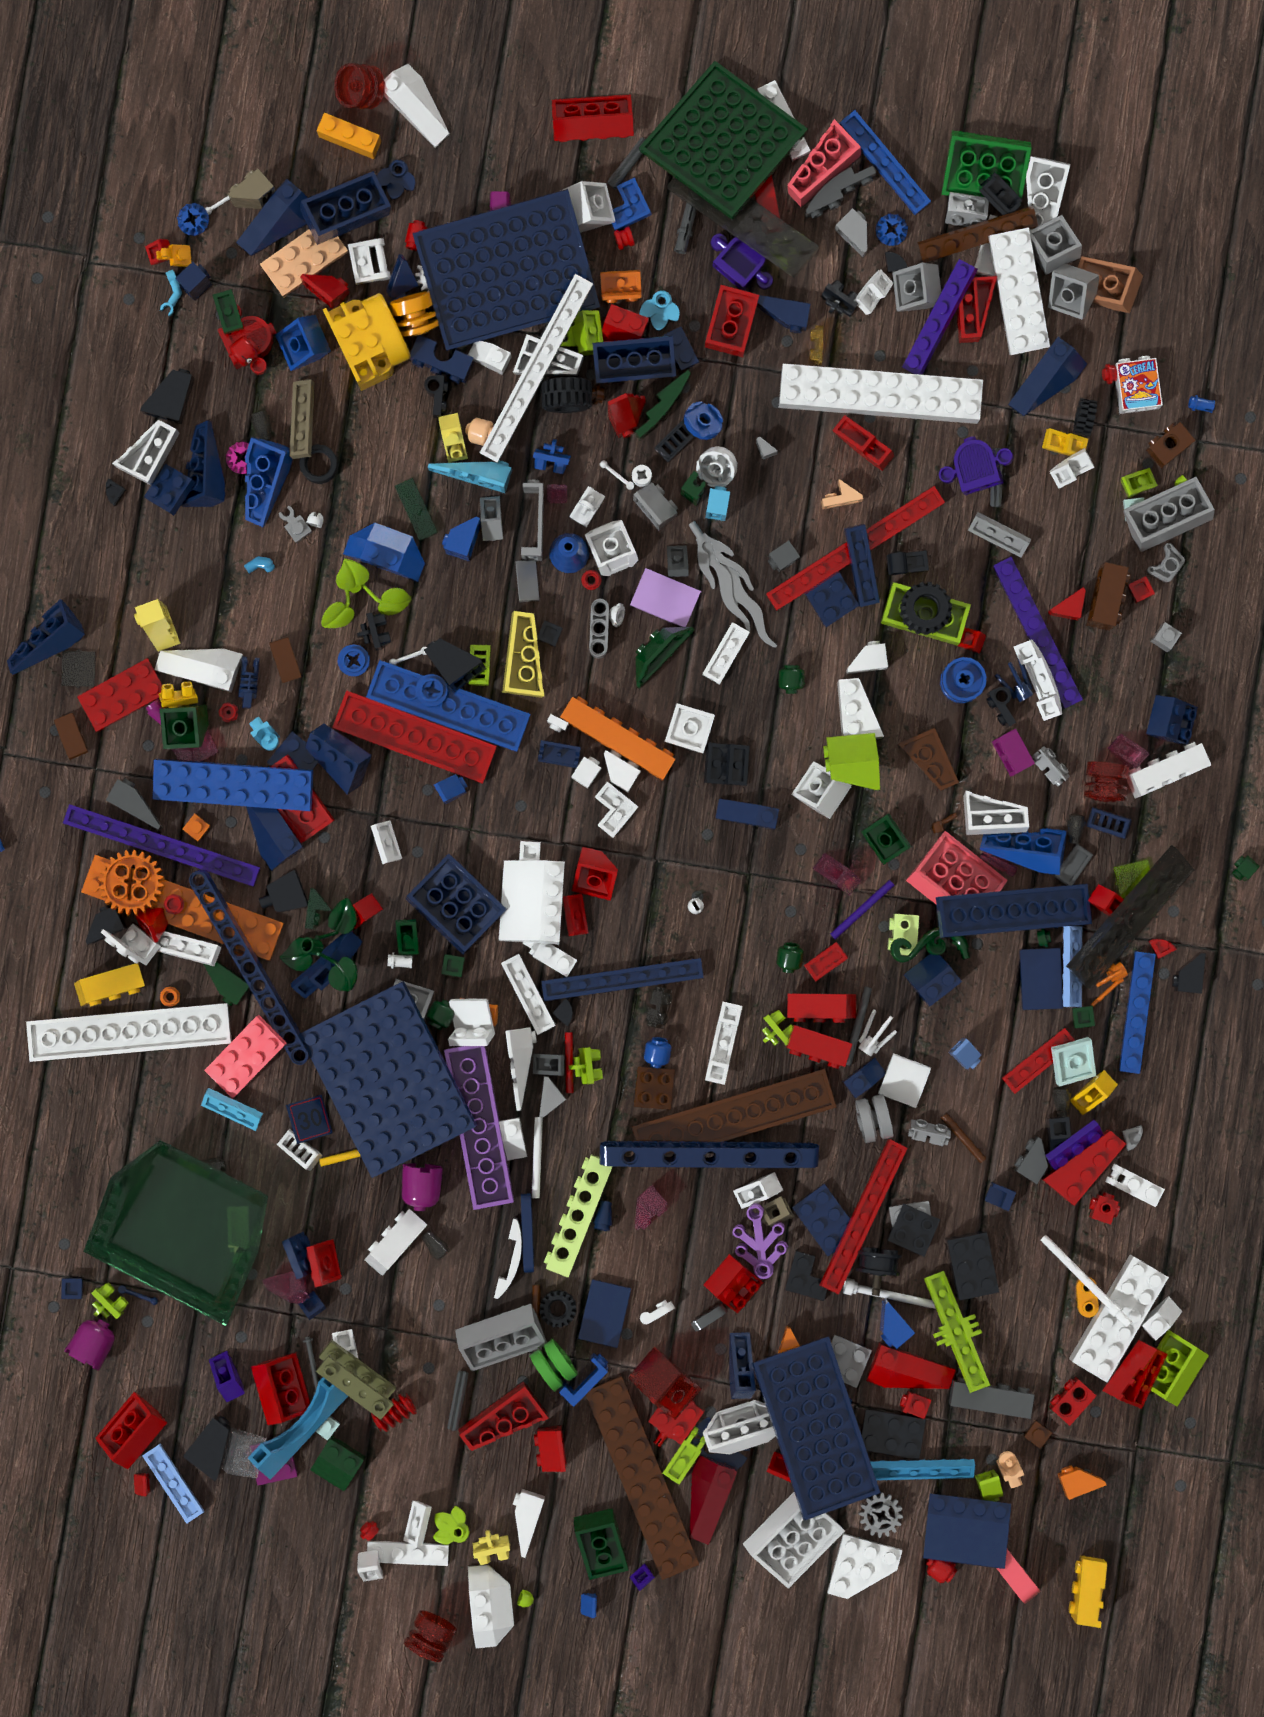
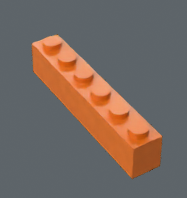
M579 696L577 699L571 698L560 719L568 722L571 726L609 749L619 753L627 760L634 762L663 781L676 760L673 758L674 754L665 748L661 751L656 748L657 743L649 738L643 740L638 737L640 733L630 727L628 730L623 728L621 721L614 717L611 720L605 717L603 710L596 706L594 709L587 706L588 702Z

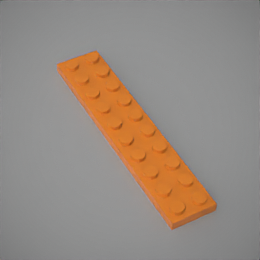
M94 855L81 892L106 901L108 897H101L105 890L98 889L99 886L104 884L98 878L104 877L100 870L106 871L108 869L104 863L111 865L112 862L107 858ZM125 867L118 870V876L120 877L127 874V868ZM131 868V871H132V879H131V882H127V884L130 886V894H129L128 900H131V898H132V895H131V887H132V884H136V882L133 880L134 868ZM138 872V878L142 879L147 876L145 872ZM167 880L159 881L165 885L164 888H159L163 895H156L159 902L152 901L151 904L153 908H163L168 924L224 944L194 890ZM119 887L115 892L116 896H123L125 888ZM139 889L136 892V898L138 899L145 895L144 889ZM171 894H177L184 900V909L178 914H170L164 908V901ZM205 895L207 901H214V897ZM226 902L256 956L271 961L284 923ZM220 909L216 910V917L221 920L224 919V912ZM231 927L226 928V934L229 937H234V929ZM236 945V949L245 952V948L242 945Z

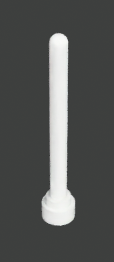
M846 1279L843 1294L852 1295L857 1292L874 1296L872 1295L873 1287L858 1285V1282H855L854 1279ZM880 1289V1296H876L936 1309L933 1300L882 1289Z

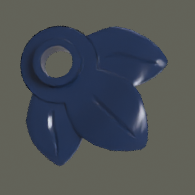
M394 160L389 165V168L380 170L377 175L381 187L387 186L388 194L393 200L399 198L403 194L404 189L413 191L415 188V178L408 172V166L402 160ZM400 167L402 168V172L396 173L395 169Z

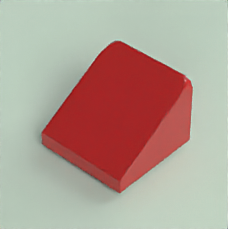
M158 239L145 246L151 265L168 261L158 260L156 251H161V248H169L170 242L168 239Z
M964 627L958 647L980 654L986 635L981 631Z
M149 1473L134 1474V1490L136 1495L144 1497L150 1493Z

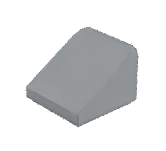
M761 437L756 439V444L763 460L777 455L778 451Z

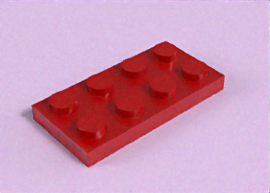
M147 658L77 696L95 731L99 732L159 699V693H161L163 684Z
M286 755L271 766L298 769L289 755ZM313 788L311 811L277 809L301 844L335 820Z

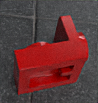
M908 1391L907 1395L903 1394L901 1398V1410L904 1413H910L925 1419L931 1399Z

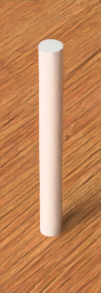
M535 1117L532 1198H540L543 1117Z

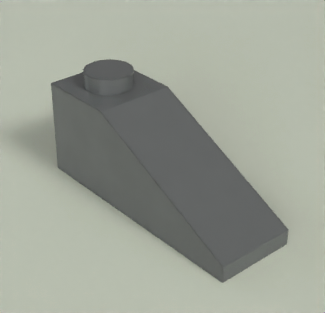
M126 778L123 781L117 779L106 801L154 828L162 830L163 826L139 790L134 788L135 784Z

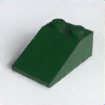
M613 1508L573 1517L575 1535L589 1580L629 1571Z

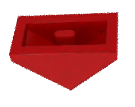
M1083 587L1050 609L1048 613L1052 616L1079 620L1082 614L1085 588Z
M372 893L352 905L357 914V923L352 931L383 910Z
M146 908V913L139 909L138 915H135L139 927L155 943L158 942L168 925L163 908Z

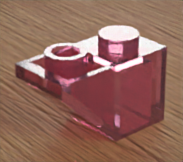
M653 1185L637 1197L635 1228L637 1231L640 1228L646 1229L652 1223L651 1218L655 1215L659 1217L667 1210L665 1206L668 1205V1202Z

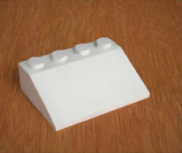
M547 860L504 861L501 904L507 910L500 916L499 941L559 945L565 862Z
M793 1492L743 1545L756 1561L789 1589L845 1530L828 1513L803 1520L795 1493Z

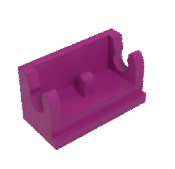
M1016 729L992 741L1010 777L1035 764Z

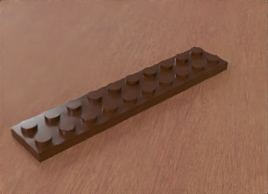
M821 1069L632 1126L636 1141L723 1142L837 1107L826 1071ZM668 1151L664 1156L671 1157L674 1155V1152Z
M622 1375L593 1387L586 1394V1397L661 1579L664 1580L699 1565L695 1551Z

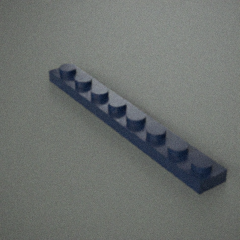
M701 958L541 982L544 1001L700 979L704 978Z

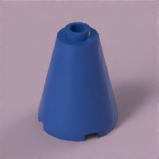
M562 534L550 546V560L559 571L575 573L587 564L589 558L588 545L582 537L576 534Z

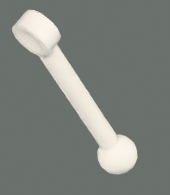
M229 196L211 207H206L208 215L212 213V210L230 200Z
M603 460L600 462V466L606 468L621 480L628 490L634 488V483L628 482L608 466L607 461Z
M423 647L418 652L396 660L390 659L389 663L396 666L397 663L418 655H427L424 651L427 647Z

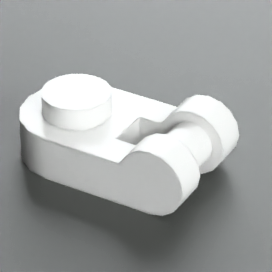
M664 1300L655 1305L657 1309L653 1312H643L640 1315V1321L643 1324H649L675 1309L672 1301L667 1303Z

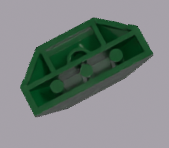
M692 627L662 628L660 631L656 629L649 637L651 641L647 645L643 643L637 649L636 653L638 655L635 657L636 687L638 689L694 632Z

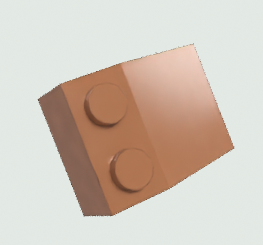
M1082 256L1078 268L1099 275L1097 294L1092 303L1112 310L1130 313L1143 278L1138 269Z

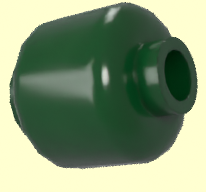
M784 665V668L779 670V688L786 690V694H798V690L804 688L805 671L800 668V665Z
M786 942L778 948L776 964L783 969V972L794 973L795 970L802 967L804 951L799 947V944Z
M444 999L442 1002L434 1001L426 1014L429 1020L427 1023L440 1030L448 1028L454 1017V1011L450 1008L449 1002Z

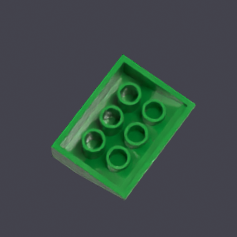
M952 130L941 194L949 196L950 192L985 197L979 191V186L991 174L996 172L1022 198L1032 148L1031 142Z

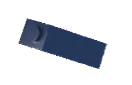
M759 295L757 308L785 328L790 329V332L802 333L807 328L811 304Z
M719 799L715 819L775 830L779 809Z
M750 1332L729 1334L731 1399H751L756 1391Z

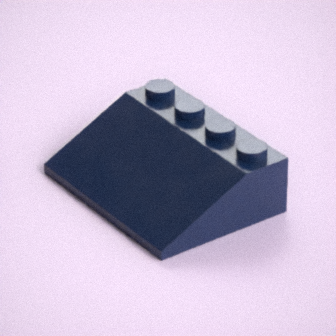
M450 854L406 896V900L462 955L507 910Z
M930 1494L923 1559L1005 1569L1011 1504Z

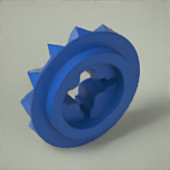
M186 204L180 209L177 216L178 226L187 235H199L206 230L209 223V215L206 209L199 204ZM190 213L193 216H198L195 219V225L191 222H187L190 219Z
M889 213L878 221L876 235L883 244L895 246L906 238L908 226L905 220L898 214ZM887 225H897L895 229L896 234L893 232L887 233Z
M348 645L338 655L340 670L351 677L360 676L366 672L370 664L368 652L359 645ZM347 655L350 657L358 656L357 661L361 666L353 664L348 668L351 661Z
M435 674L423 676L416 684V696L421 703L427 706L439 705L444 702L448 694L446 682ZM434 682V688L440 691V693H433L431 699H429V692L423 688H430Z

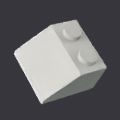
M813 761L791 795L830 819L852 785L831 780L830 771L826 772L825 767Z

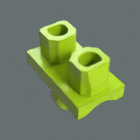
M779 1010L770 1016L767 1014L764 1017V1020L774 1031L770 1032L767 1027L762 1029L766 1035L763 1042L766 1043L770 1040L774 1046L779 1042L775 1038L776 1034L787 1045L792 1029L791 1024L783 1031L777 1026L785 1019Z
M590 1047L578 1048L579 1057H574V1065H570L569 1070L575 1069L576 1077H581L582 1084H594V1081L603 1079L601 1068L593 1069L592 1061H598L601 1058L600 1050L591 1049Z
M109 1282L100 1288H96L91 1293L102 1304L101 1306L97 1301L92 1304L97 1309L93 1315L97 1317L102 1314L107 1319L110 1316L105 1310L107 1309L118 1319L124 1314L123 1310L129 1303L122 1296L115 1302L109 1298L115 1291Z

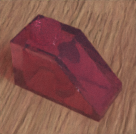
M826 853L822 855L813 867L817 873L849 896L862 880L849 868Z
M289 1272L262 1279L268 1291L289 1303L299 1304L310 1298L306 1276L296 1279L294 1272Z

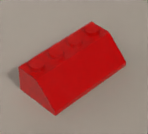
M631 94L552 100L554 141H585L594 138L607 139L609 137L626 138L634 136Z

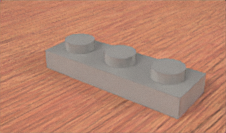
M977 512L968 531L1019 557L1023 556L1031 541L1030 538Z

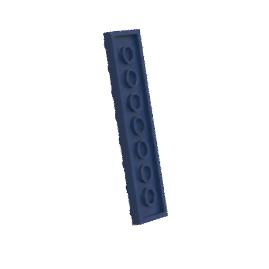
M1088 884L936 897L940 938L1092 924L1090 902L1088 901Z

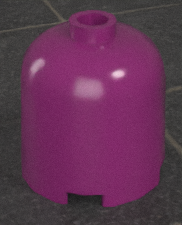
M416 1163L403 1164V1201L409 1206H414L415 1211H426V1207L436 1205L440 1197L443 1168L434 1164H425V1167H416Z
M101 1319L98 1322L93 1320L84 1321L75 1332L64 1352L69 1353L68 1355L83 1364L88 1363L93 1366V1369L99 1371L115 1341L114 1333L108 1328L110 1324Z

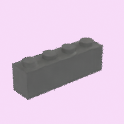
M958 1377V1380H952L949 1404L954 1407L1031 1419L1035 1395L1030 1392L1029 1388L1018 1387L1017 1390L1010 1389V1385L998 1383V1386L990 1385L970 1393L964 1377Z

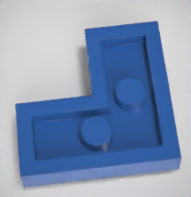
M635 177L617 186L624 204L613 209L616 222L612 223L615 230H621L652 215Z

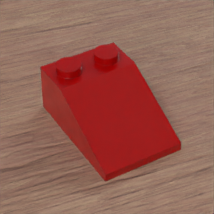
M720 285L705 341V348L743 357L759 295Z

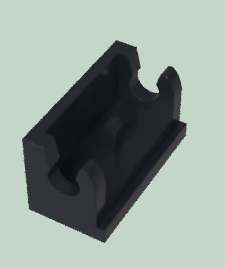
M996 172L991 174L979 186V191L1002 215L1014 212L1023 201Z

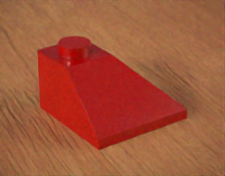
M302 274L300 276L303 285L331 309L339 307L350 293L347 288L348 284L340 277L336 279L334 276Z
M582 847L572 891L611 901L618 869L602 851Z

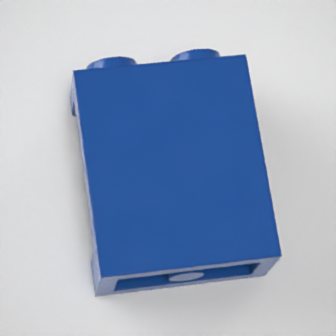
M593 1353L591 1355V1361L597 1367L575 1390L567 1382L560 1388L559 1393L573 1407L607 1374L608 1361L601 1354L597 1356Z

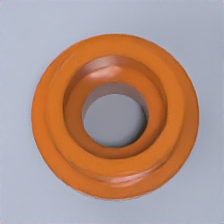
M174 987L164 988L160 994L162 1004L167 1007L177 1005L180 1001V992ZM169 993H172L174 995V999L172 1001L167 999V995Z

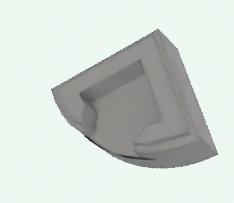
M1141 1125L1121 1131L1127 1151L1134 1149L1139 1143L1143 1134Z

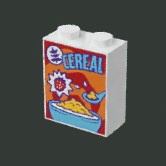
M1142 356L1136 361H1130V358L1118 360V363L1115 364L1117 369V381L1115 383L1119 413L1160 409L1162 407V397L1156 358L1150 359V356Z

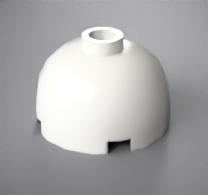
M715 446L701 454L697 461L696 471L701 480L704 479L708 486L725 487L736 475L737 461L730 450L725 447Z

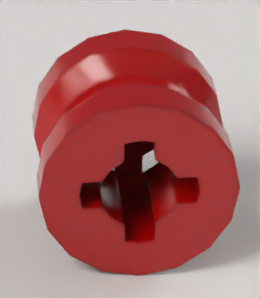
M629 226L625 227L622 231H614L619 250H623L628 245L631 247L635 246Z

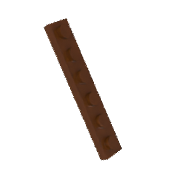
M1031 206L917 243L922 262L926 263L989 243V235L1029 228L1030 230L1038 227L1035 210Z

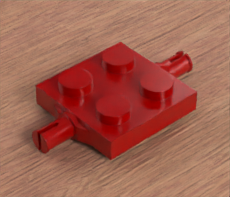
M692 1385L687 1395L680 1394L673 1388L667 1393L648 1421L660 1432L654 1441L657 1444L661 1439L657 1446L661 1447L666 1438L673 1439L682 1445L705 1412L693 1401L696 1394L700 1391L698 1388Z

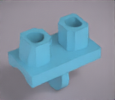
M257 717L249 723L253 729L251 735L264 749L271 751L278 747V738L280 736L267 721L263 723L261 718Z

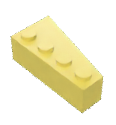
M514 611L511 617L502 693L542 698L544 697L535 617L533 613Z

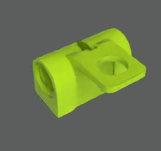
M584 310L578 312L574 320L575 325L571 326L567 333V341L562 342L560 347L578 346V353L588 356L593 355V343L603 342L599 310Z

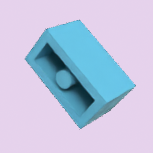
M715 486L714 489L710 488L705 518L725 521L730 491H726L727 488Z

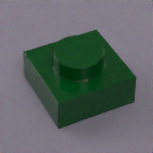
M445 954L442 974L462 977L465 957Z
M1093 1006L1071 1008L1074 1028L1095 1026Z

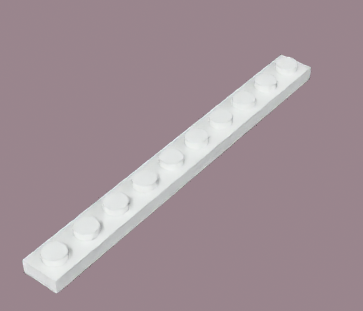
M576 274L574 275L480 454L497 463L499 462L588 296L593 283Z

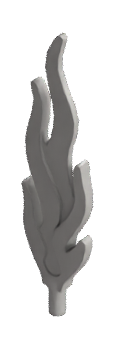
M695 521L690 523L688 526L696 536L698 564L700 570L709 581L711 588H715V581L709 566L713 567L716 571L721 597L729 611L742 621L747 631H750L749 620L739 609L738 603L743 605L751 614L759 637L766 644L776 648L777 645L766 634L761 608L747 595L741 585L739 577L743 578L750 591L754 590L748 574L739 564L722 555V553L733 557V551L722 542L709 537L706 533L703 534Z

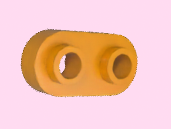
M1078 1279L1076 1282L1077 1309L1084 1317H1093L1099 1309L1098 1298L1090 1290L1085 1291L1083 1288L1084 1284ZM1087 1304L1092 1305V1309L1090 1311L1085 1310V1306Z

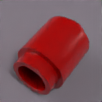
M414 220L413 223H409L405 238V248L417 251L412 233L427 229L428 227L425 226L424 222Z

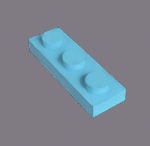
M210 1088L207 1089L201 1106L255 1131L263 1115L262 1112Z

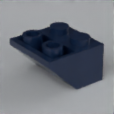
M1156 695L1146 734L1157 739L1185 746L1188 745L1192 736V728L1197 716L1198 707L1174 697Z

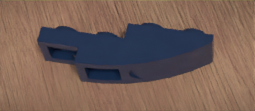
M351 931L347 934H341L322 953L337 962L342 957L352 959L363 941ZM320 957L319 960L291 983V987L306 999L316 989L319 988L322 991L330 984L328 980L329 971L335 965Z

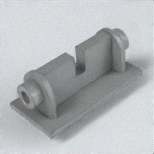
M1043 746L1039 750L1041 754L1037 751L1032 755L1033 761L1041 771L1046 767L1050 769L1045 775L1053 785L1056 784L1058 787L1070 777L1069 771L1064 764H1059L1055 759L1056 755L1050 748Z
M911 1119V1128L909 1129L908 1136L911 1139L925 1142L926 1137L930 1136L929 1143L943 1146L948 1145L951 1138V1129L943 1124L934 1125L922 1119Z

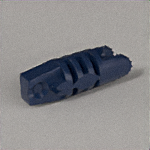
M242 656L238 696L243 698L242 708L250 709L252 698L256 699L260 658H255L253 661L254 669L252 673L246 672L248 660L247 657Z

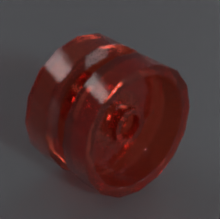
M347 63L341 66L334 82L336 98L346 108L373 109L377 107L382 101L385 92L383 74L374 65Z

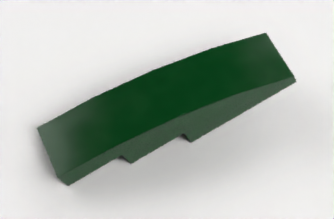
M689 370L657 394L659 403L646 412V417L649 421L635 431V436L639 441L648 435L670 412L690 378L691 373Z

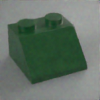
M332 1435L310 1470L342 1491H345L366 1456Z

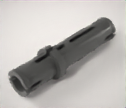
M688 193L681 226L677 230L678 238L674 251L680 254H686L689 239L693 235L692 227L699 199L701 198L696 193Z

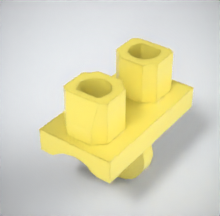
M486 1530V1537L479 1538V1542L472 1543L474 1559L477 1558L480 1565L491 1562L490 1555L497 1554L498 1560L501 1561L509 1558L510 1543L508 1535L499 1537V1534L491 1535L490 1530Z

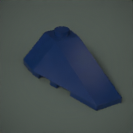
M207 420L195 426L190 447L193 454L190 463L187 462L186 469L189 470L187 477L196 483L181 506L213 507L224 502V476L211 421Z

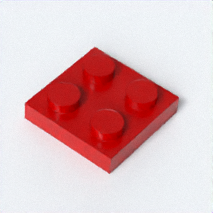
M333 1239L306 1247L307 1259L310 1262L312 1271L311 1277L315 1287L342 1279Z

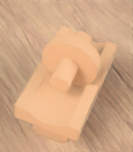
M1010 1451L1001 1453L996 1463L1004 1481H1008L1011 1488L1021 1486L1022 1481L1020 1477L1024 1476V1473L1015 1454Z

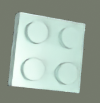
M1089 1037L1051 1047L1055 1079L1059 1087L1096 1076L1092 1040Z

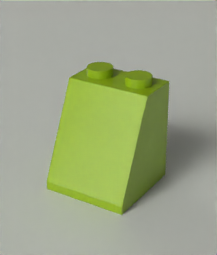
M875 733L826 737L827 746H823L824 758H828L825 760L826 772L830 771L831 780L880 790L879 757Z

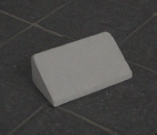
M536 560L515 561L519 602L539 601Z

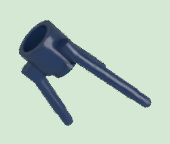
M1009 662L1008 665L1017 682V685L1013 687L1015 691L998 674L995 677L1004 687L1010 690L1013 699L1017 698L1021 702L1033 695L1031 691L1033 688L1029 682L1024 664L1021 665L1019 662L1024 678L1022 682L1013 664Z

